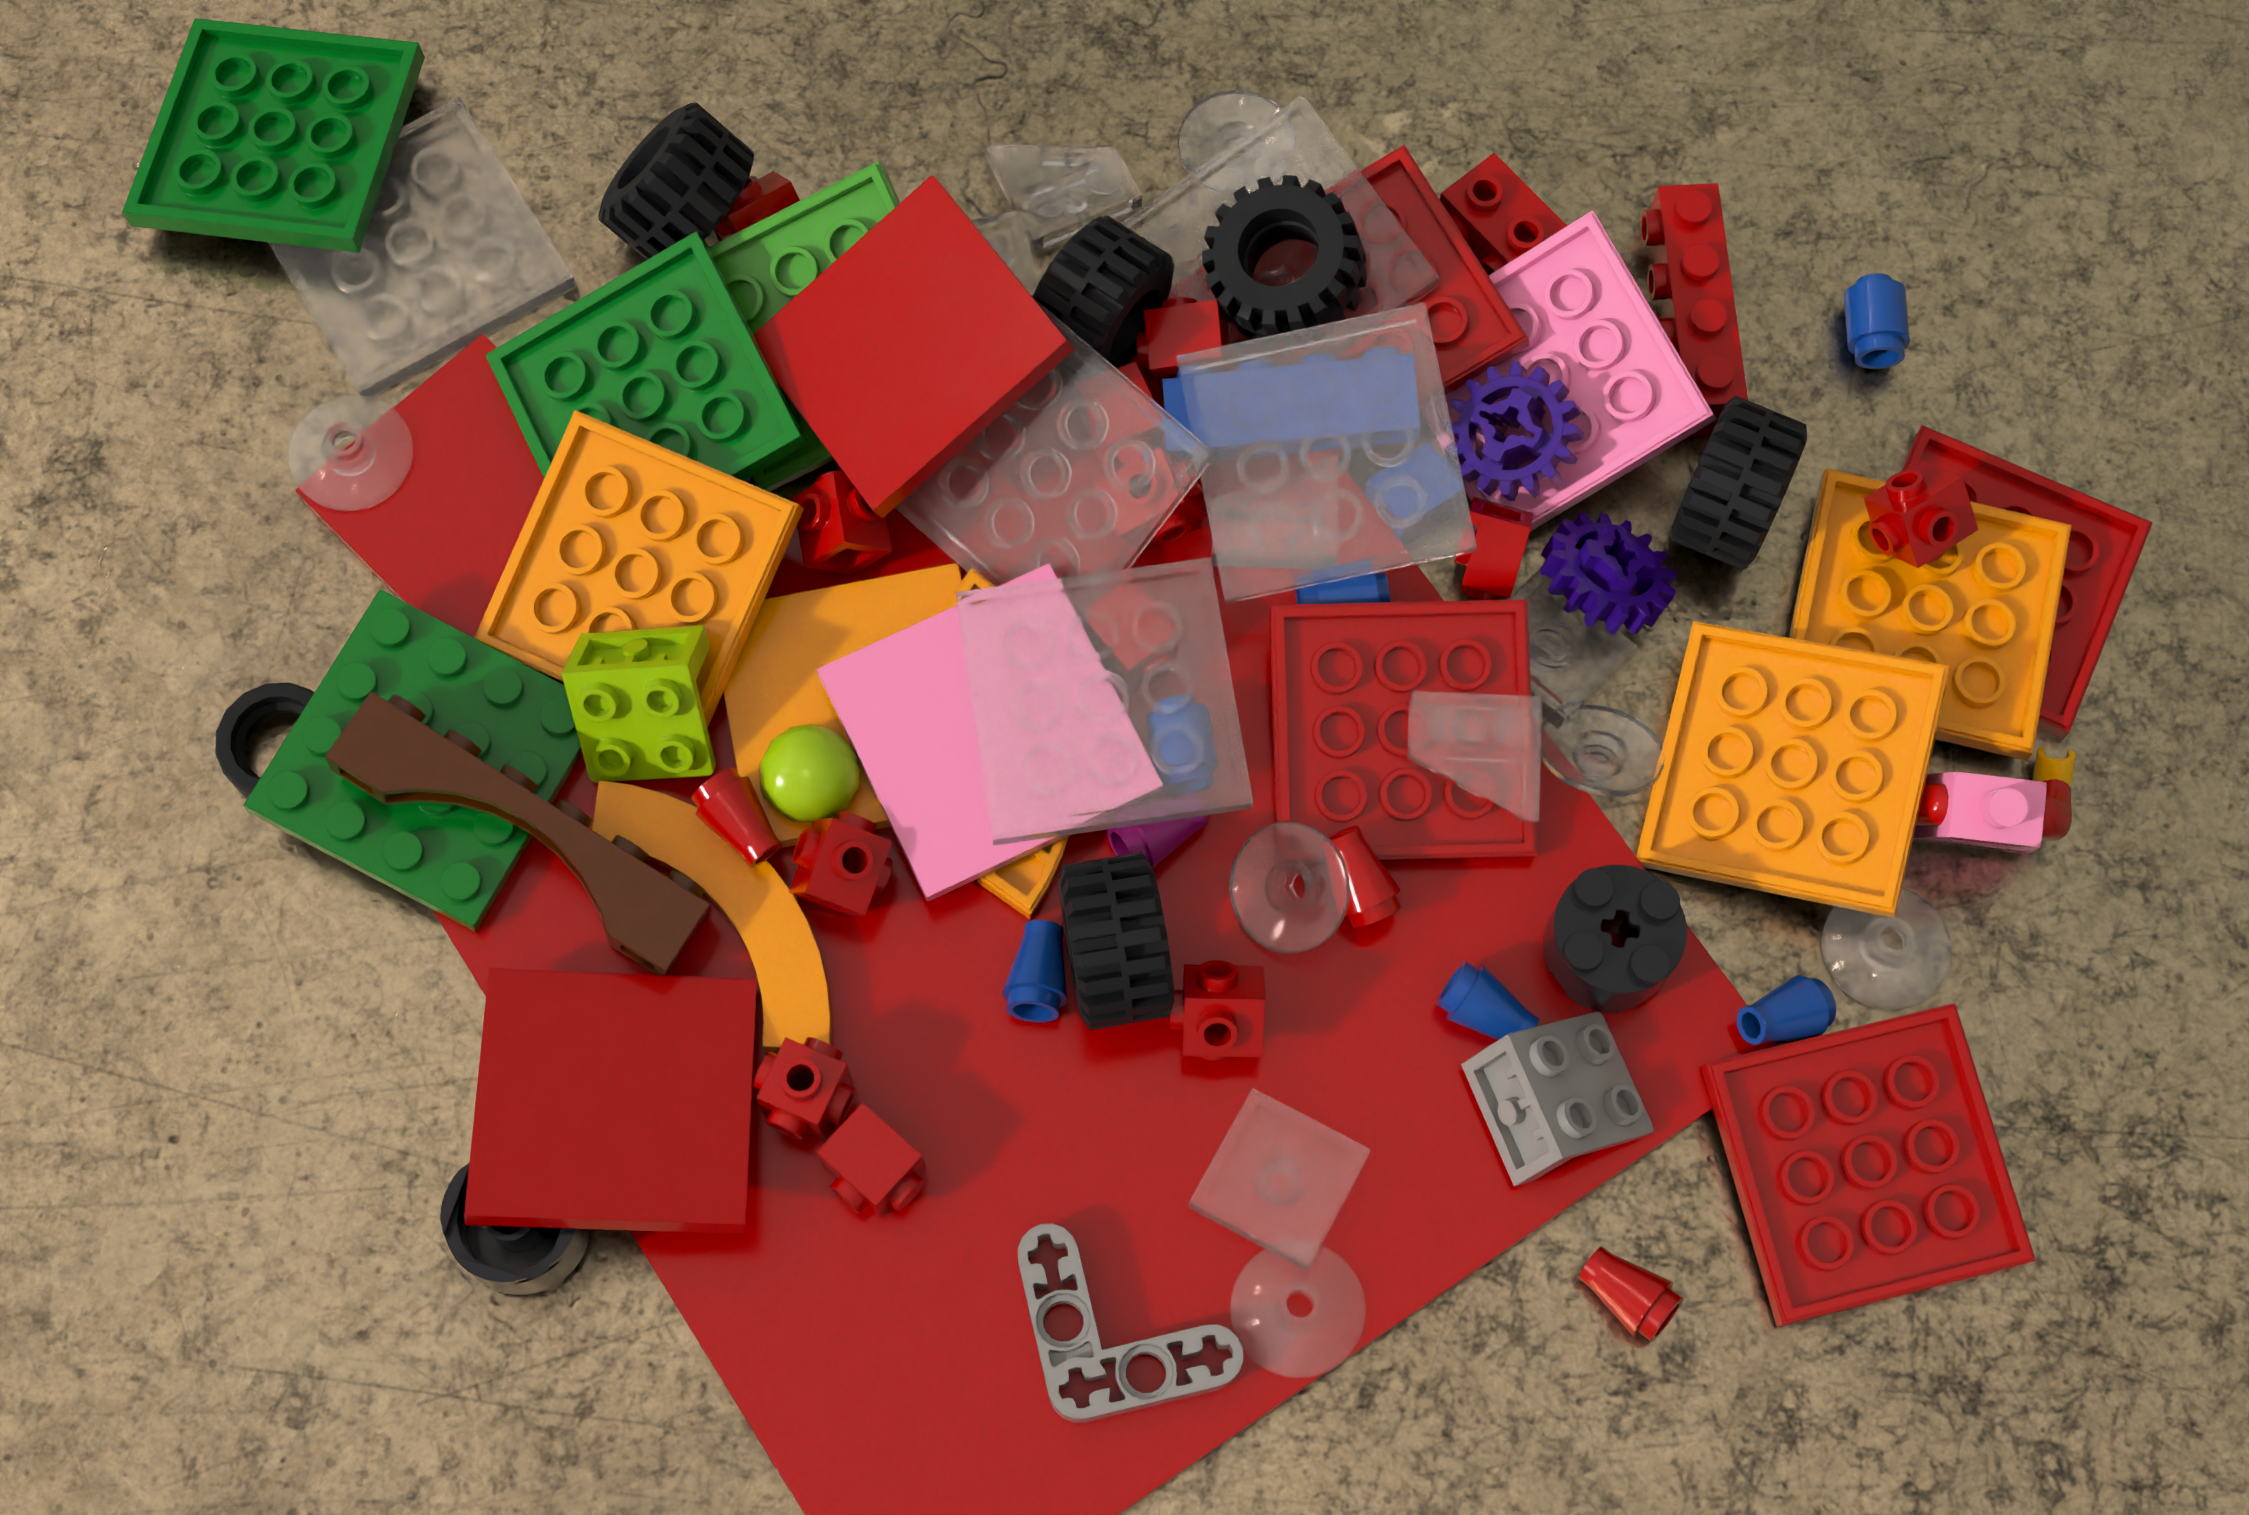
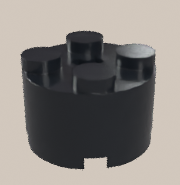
M1607 865L1583 871L1562 894L1547 923L1543 936L1545 964L1550 974L1552 973L1558 983L1564 988L1563 992L1575 1003L1585 1008L1606 1013L1626 1011L1656 994L1678 965L1685 950L1687 925L1683 909L1680 905L1679 894L1670 883L1661 881L1651 873L1632 866ZM1606 931L1617 933L1619 940L1624 942L1623 946L1615 947L1611 945V934Z
M469 1163L456 1173L448 1185L442 1201L440 1214L443 1234L455 1259L484 1285L502 1293L527 1295L555 1289L582 1259L589 1242L591 1229L516 1227L512 1233L506 1226L465 1225L464 1212Z

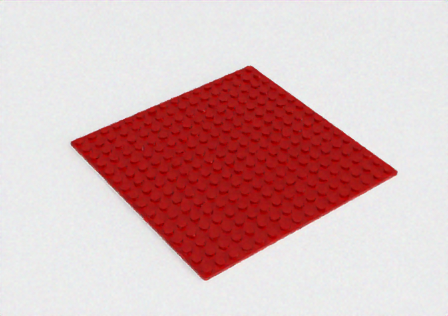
M1189 277L1173 286L1167 298L1168 300L1177 297H1190L1196 299L1197 302L1212 300L1198 277ZM1229 329L1233 372H1239L1238 367L1249 362ZM1137 352L1129 363L1136 361L1164 420V448L1168 450L1163 387H1160L1149 369L1141 368ZM1054 367L886 515L892 546L891 553L852 576L804 567L796 526L765 599L958 563L961 581L970 569L973 568L994 586L998 587L1050 563L1079 622L1080 616L1129 578L1150 602L1158 599L1169 608L1179 624V630H1177L1179 635L1177 656L1174 658L1176 664L1164 678L1151 686H1147L1143 682L1128 694L1102 663L1101 665L1151 764L1152 759L1145 719L1150 713L1157 710L1156 704L1167 698L1188 696L1194 699L1195 704L1206 706L1209 709L1218 769L1213 773L1214 786L1206 791L1194 794L1205 809L1208 824L1192 834L1153 868L1166 926L1174 990H1183L1184 964L1201 965L1211 960H1222L1234 965L1263 966L1266 999L1263 1057H1230L1226 1060L1211 1061L1200 1056H1183L1182 1030H1170L1169 1017L1089 1030L1080 1017L1069 963L1059 896L1058 879L1062 866L1115 857L1116 855L1108 839L1107 829L1109 826L1117 823L1120 813L1178 798L1179 796L1166 795L1162 790L1161 793L1070 835L1054 879L1030 919L977 883V879L927 902L892 827L876 829L874 831L875 835L892 841L887 858L892 859L893 864L885 888L878 896L873 894L866 916H848L794 895L809 923L821 955L829 988L832 1018L831 1045L843 1053L840 1061L847 1063L853 1080L851 1086L856 1088L853 1103L844 1121L863 1102L922 1154L926 1169L920 1175L925 1180L923 1187L902 1210L897 1211L891 1206L880 1218L866 1206L858 1214L829 1187L836 1177L822 1166L816 1153L841 1125L833 1123L826 1140L823 1141L807 1133L803 1140L796 1139L777 1131L766 1123L768 1116L764 1115L756 1099L759 1090L753 1088L757 1071L768 1053L763 1049L764 1018L762 996L756 970L748 949L731 922L705 893L702 895L701 899L710 904L708 915L668 975L757 979L745 1234L630 1230L804 1515H1120L1711 1111L1713 1108L1701 1070L1702 1065L1778 1046L1775 1041H1766L1758 1045H1752L1743 1039L1737 1027V1014L1742 1007L1748 1005L1687 925V940L1682 958L1660 990L1648 1000L1626 1011L1616 1013L1600 1012L1608 1025L1637 1092L1641 1097L1642 1103L1652 1122L1653 1132L1640 1139L1574 1157L1532 1182L1513 1186L1461 1066L1462 1063L1498 1040L1447 1020L1448 1012L1439 1007L1436 1002L1457 968L1464 961H1467L1476 968L1483 964L1528 1011L1539 1017L1537 1026L1599 1012L1575 1003L1563 992L1564 988L1558 983L1554 975L1550 974L1543 956L1545 928L1562 894L1583 871L1607 865H1627L1645 871L1646 869L1533 719L1538 856L1381 861L1401 889L1396 894L1401 908L1378 922L1360 928H1353L1349 917L1340 915L1330 862L1277 863L1270 606L1296 605L1295 580L1309 577L1311 570L1364 562L1372 563L1375 574L1385 572L1389 586L1390 602L1444 601L1338 459L1316 471L1306 454L1195 464L1206 485V492L1201 494L1209 516L1192 524V530L1183 538L1170 543H1157L1145 550L1119 536L1098 483L1123 469L1124 466L1109 472L1106 471L1078 410L1079 382ZM542 673V674L546 675L547 677H549V678H551V679H553V680H555V681H557V682H559V683H561V684L564 685V682H563V681L558 680V679H556V678H554V677H552V676H549V675H547V674H545V673ZM724 692L707 728L716 762L712 775L615 781V783L634 785L664 793L697 807L692 800V795L704 782L727 768L733 767L738 773ZM583 753L552 805L556 807L560 800H564L579 808L593 820L598 783L592 782L589 779ZM532 837L476 932L433 910L485 996L489 968L656 975L609 946L600 916L581 882L554 852L534 837ZM795 846L780 848L767 860L789 889L799 866L792 862ZM648 860L645 862V864L666 877L671 872L667 868ZM1031 920H1048L1059 924L1063 928L1062 948L1067 1003L1060 1008L1059 1017L1056 1020L1045 1023L1027 1022L1011 1016L1006 1010L1007 1000L1002 996V990L1023 938L1024 926ZM1606 931L1611 934V945L1615 947L1623 946L1624 942L1619 940L1617 933ZM799 1073L792 1089L796 1091L807 1090L812 1085L814 1079ZM1052 1223L1064 1227L1073 1236L1078 1246L1102 1350L1203 1325L1218 1324L1230 1329L1238 1337L1243 1347V1363L1237 1378L1229 1386L1217 1391L1090 1422L1073 1423L1063 1419L1054 1411L1049 1400L1018 1264V1246L1022 1237L1029 1229L1037 1225ZM1051 1239L1038 1242V1253L1028 1257L1030 1264H1042L1048 1282V1289L1035 1288L1036 1299L1039 1300L1055 1290L1076 1291L1077 1285L1075 1280H1071L1061 1286L1059 1278L1058 1260L1068 1256L1066 1249H1054ZM1058 1304L1052 1307L1044 1318L1046 1333L1052 1339L1060 1342L1076 1338L1084 1325L1081 1313L1074 1306L1068 1304ZM1214 1340L1203 1341L1202 1353L1196 1357L1184 1360L1181 1358V1345L1168 1348L1176 1363L1177 1386L1190 1384L1185 1375L1186 1369L1204 1365L1210 1370L1211 1376H1218L1222 1374L1223 1362L1232 1358L1229 1349L1218 1350ZM1139 1355L1128 1364L1126 1378L1129 1385L1136 1391L1151 1393L1158 1390L1164 1383L1166 1370L1158 1358L1151 1355ZM1112 1361L1101 1364L1106 1372V1379L1086 1382L1082 1372L1069 1374V1386L1059 1390L1061 1398H1073L1077 1408H1085L1089 1406V1394L1097 1390L1110 1388L1109 1402L1124 1400L1116 1385V1362Z

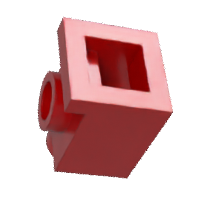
M1473 496L1466 523L1478 526L1477 530L1468 527L1464 528L1455 563L1466 566L1460 588L1464 594L1480 600H1496L1497 595L1511 598L1531 530L1534 513Z

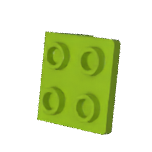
M705 625L580 634L561 675L588 776L592 782L598 783L599 780L615 782L712 775L716 762L696 683L710 648Z

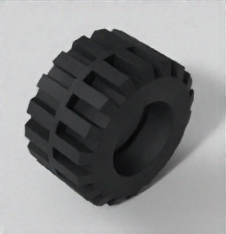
M698 103L687 104L665 117L640 142L623 163L603 196L598 215L599 221L646 260L696 231L701 238L705 239L723 219L742 192L751 172L754 152Z
M1283 175L1282 185H1273L1270 176L1257 180L1258 190L1248 193L1245 186L1233 193L1237 202L1231 208L1222 203L1214 213L1220 225L1218 227L1208 225L1204 239L1209 249L1202 251V264L1208 273L1205 276L1229 322H1234L1238 331L1248 339H1251L1256 334L1261 345L1271 348L1275 347L1278 339H1282L1287 349L1301 348L1300 338L1310 336L1313 344H1316L1326 339L1322 330L1329 325H1332L1337 331L1347 323L1343 311L1346 308L1356 311L1362 300L1357 287H1366L1368 274L1363 264L1367 262L1364 247L1350 212H1346L1342 200L1333 191L1326 196L1322 184L1311 179L1303 188L1297 176ZM1303 240L1319 248L1317 258L1311 269L1302 278L1291 284L1267 286L1253 280L1254 270L1261 256L1269 248L1280 242Z
M1105 215L1104 217L1100 216L1093 219L1065 243L1046 269L1033 294L1035 300L1075 348L1056 368L1077 382L1090 379L1127 365L1138 352L1137 333L1146 331L1144 310L1161 308V303L1167 300L1173 279V257L1110 216Z
M1736 395L1730 399L1722 408L1671 526L1672 541L1741 570L1749 565L1756 558L1796 470L1807 441L1806 424Z
M1140 852L1063 865L1058 879L1060 904L1079 1014L1089 1030L1169 1017L1174 1003L1172 966L1161 899L1154 870L1150 862Z

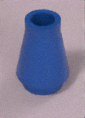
M1031 920L1024 926L1022 941L1002 990V996L1007 1000V1012L1017 1019L1035 1023L1051 1022L1059 1017L1060 1008L1067 1003L1062 948L1063 928L1055 922Z
M1464 961L1451 976L1436 1002L1439 1007L1448 1012L1447 1020L1497 1040L1509 1033L1536 1027L1539 1022V1017L1528 1011L1483 964L1476 968L1469 962Z
M1796 975L1753 1004L1742 1007L1737 1014V1027L1743 1039L1752 1045H1758L1766 1041L1801 1040L1824 1034L1827 1027L1835 1019V999L1828 986L1821 980Z

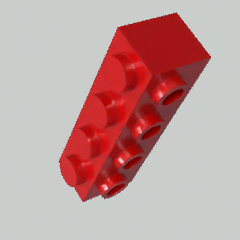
M1495 153L1491 154L1440 194L1439 200L1488 276L1567 227Z
M1718 183L1658 186L1650 210H1643L1641 215V239L1644 247L1649 246L1651 260L1647 277L1650 300H1656L1659 322L1718 420L1723 406L1735 395L1748 400ZM1717 420L1689 437L1710 436Z

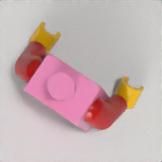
M2045 747L2038 748L2033 780L1964 772L1927 774L1913 840L2031 853L2041 847L2042 840L2056 841L2062 839L2070 830L2072 823L2071 786L2076 761L2075 752L2067 749L2066 758L2056 759L2044 754Z

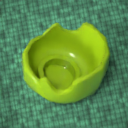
M814 724L793 726L770 742L759 764L760 791L764 799L768 800L790 820L817 821L818 819L831 818L847 808L859 787V759L853 748L835 731Z

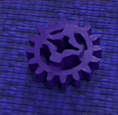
M1512 362L1509 376L1503 377L1494 366H1490L1487 368L1488 383L1481 387L1477 382L1469 379L1465 384L1472 395L1467 402L1453 399L1450 404L1461 416L1459 421L1444 425L1445 432L1451 437L1459 439V442L1446 449L1447 454L1455 462L1465 461L1458 470V473L1468 483L1479 478L1477 489L1489 497L1494 493L1498 485H1500L1501 495L1508 501H1515L1518 489L1521 486H1524L1534 498L1540 496L1539 480L1547 477L1558 485L1562 481L1560 473L1556 469L1560 461L1567 464H1575L1578 459L1567 448L1568 442L1583 439V431L1578 426L1568 422L1581 414L1580 407L1574 401H1563L1567 397L1569 389L1560 379L1549 385L1550 375L1540 366L1534 369L1529 378L1526 369L1520 362ZM1509 395L1508 398L1494 403L1496 400ZM1545 403L1552 417V434L1544 430L1541 422L1546 412L1543 408ZM1495 425L1506 429L1508 426L1518 429L1522 425L1533 438L1523 435L1519 437L1509 435L1505 438L1504 434ZM1476 429L1482 431L1486 442L1481 451L1484 455L1483 460L1476 446ZM1537 458L1531 464L1517 469L1520 464Z
M1582 512L1578 514L1574 522L1564 519L1556 532L1552 534L1541 553V556L1546 560L1540 568V573L1554 579L1547 589L1550 595H1564L1568 599L1563 608L1567 613L1575 612L1578 609L1584 612L1585 625L1592 627L1598 620L1605 622L1610 634H1616L1622 624L1632 634H1638L1644 624L1652 628L1676 594V590L1671 587V584L1677 577L1676 572L1662 567L1669 556L1664 551H1652L1648 547L1653 538L1651 535L1644 534L1637 537L1632 534L1631 522L1625 520L1620 526L1613 525L1608 514L1601 513L1596 522L1593 523L1591 518Z

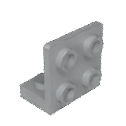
M1600 1012L1509 1033L1461 1064L1514 1187L1532 1182L1574 1157L1643 1138L1654 1130L1615 1040Z

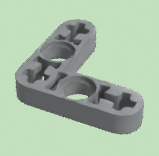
M1052 1223L1037 1225L1029 1229L1022 1237L1018 1246V1264L1049 1400L1054 1411L1063 1419L1073 1423L1090 1422L1217 1391L1229 1386L1237 1378L1243 1363V1347L1238 1337L1230 1329L1218 1324L1203 1325L1102 1350L1078 1246L1073 1236L1064 1227ZM1051 1239L1054 1249L1060 1250L1065 1248L1068 1256L1058 1260L1061 1286L1071 1280H1075L1077 1290H1055L1038 1300L1035 1297L1034 1289H1048V1282L1042 1264H1030L1028 1257L1038 1253V1242ZM1058 1304L1074 1306L1083 1317L1084 1325L1081 1332L1070 1341L1060 1342L1054 1340L1046 1333L1044 1328L1046 1313ZM1214 1340L1218 1350L1229 1349L1232 1358L1223 1362L1222 1374L1211 1376L1208 1367L1200 1365L1185 1370V1375L1190 1384L1176 1385V1363L1168 1348L1181 1345L1182 1360L1200 1355L1202 1353L1203 1341ZM1139 1355H1151L1158 1358L1166 1370L1164 1383L1158 1390L1151 1393L1136 1391L1129 1385L1126 1378L1128 1364ZM1112 1361L1116 1362V1385L1124 1400L1109 1402L1110 1388L1097 1390L1089 1394V1406L1085 1408H1077L1073 1398H1061L1059 1390L1069 1386V1374L1082 1372L1086 1382L1106 1379V1372L1101 1364Z

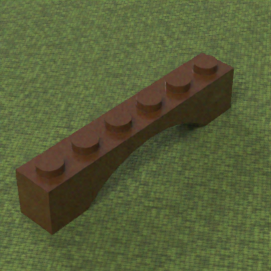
M372 691L369 693L325 755L331 771L385 805L418 802L458 805L494 815L528 832L554 852L581 882L600 916L609 946L656 975H668L708 915L710 904L701 899L705 892L701 886L677 871L671 870L666 877L648 866L645 862L649 855L628 839L616 835L612 842L594 832L590 829L593 820L574 805L560 800L555 807L534 794L538 787L536 783L515 768L504 765L499 772L478 759L482 752L481 749L463 735L449 729L443 737L424 725L422 722L426 715L404 698L393 694L386 701Z

